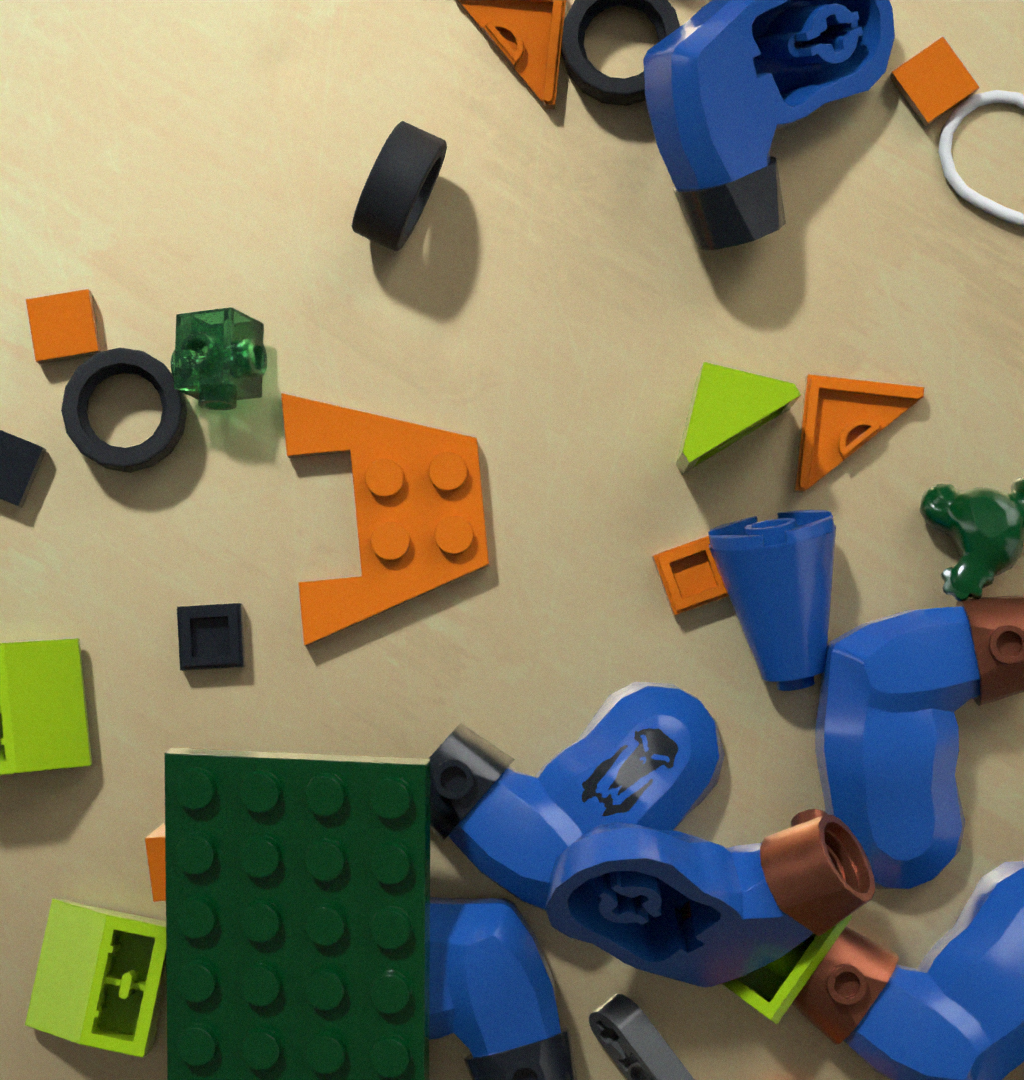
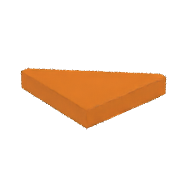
M457 0L545 109L555 110L566 0Z
M808 374L805 380L793 492L804 493L922 399L925 387Z

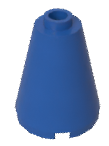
M828 510L777 513L778 519L760 522L757 521V516L722 524L710 529L708 532L710 540L709 549L761 677L765 681L776 682L777 690L793 691L813 686L815 684L814 676L825 670L836 525H834L832 513Z

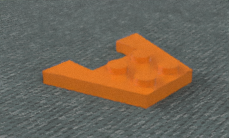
M281 393L288 458L350 452L362 576L298 582L305 647L489 566L477 438Z

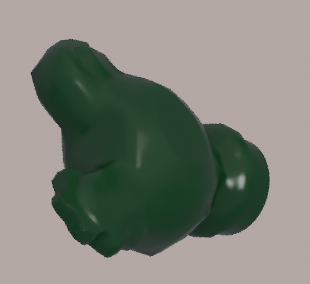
M1019 477L1013 482L1010 494L988 487H976L959 491L952 484H937L924 492L920 504L921 515L927 524L951 537L960 555L959 560L953 567L946 568L941 573V577L944 580L943 592L947 595H952L958 602L966 601L969 597L980 599L982 597V589L991 585L995 576L1011 569L1022 554L1024 543V478Z

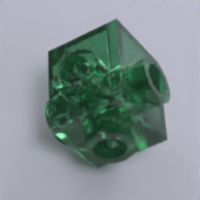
M232 307L176 314L175 350L171 356L174 389L198 399V405L209 410H230L237 407V400L261 398L262 376L267 369V352L263 344L264 324Z

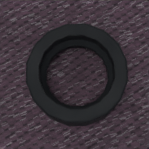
M575 0L564 19L561 49L565 67L570 78L583 93L601 103L626 106L646 100L644 71L639 75L625 79L609 77L598 71L587 58L584 48L585 31L591 20L603 10L615 6L633 7L644 13L654 24L660 42L680 27L674 7L668 0Z
M404 121L397 124L383 145L362 190L352 221L353 232L391 250L399 251L411 235L433 190L447 150L446 141Z
M116 348L96 353L77 367L65 386L61 412L67 435L83 455L106 469L134 472L153 467L172 453L184 434L187 406L182 387L164 363L144 351ZM121 373L139 375L151 382L160 395L163 408L160 424L154 434L140 445L127 448L111 446L99 439L90 427L87 414L89 398L96 386L109 376Z

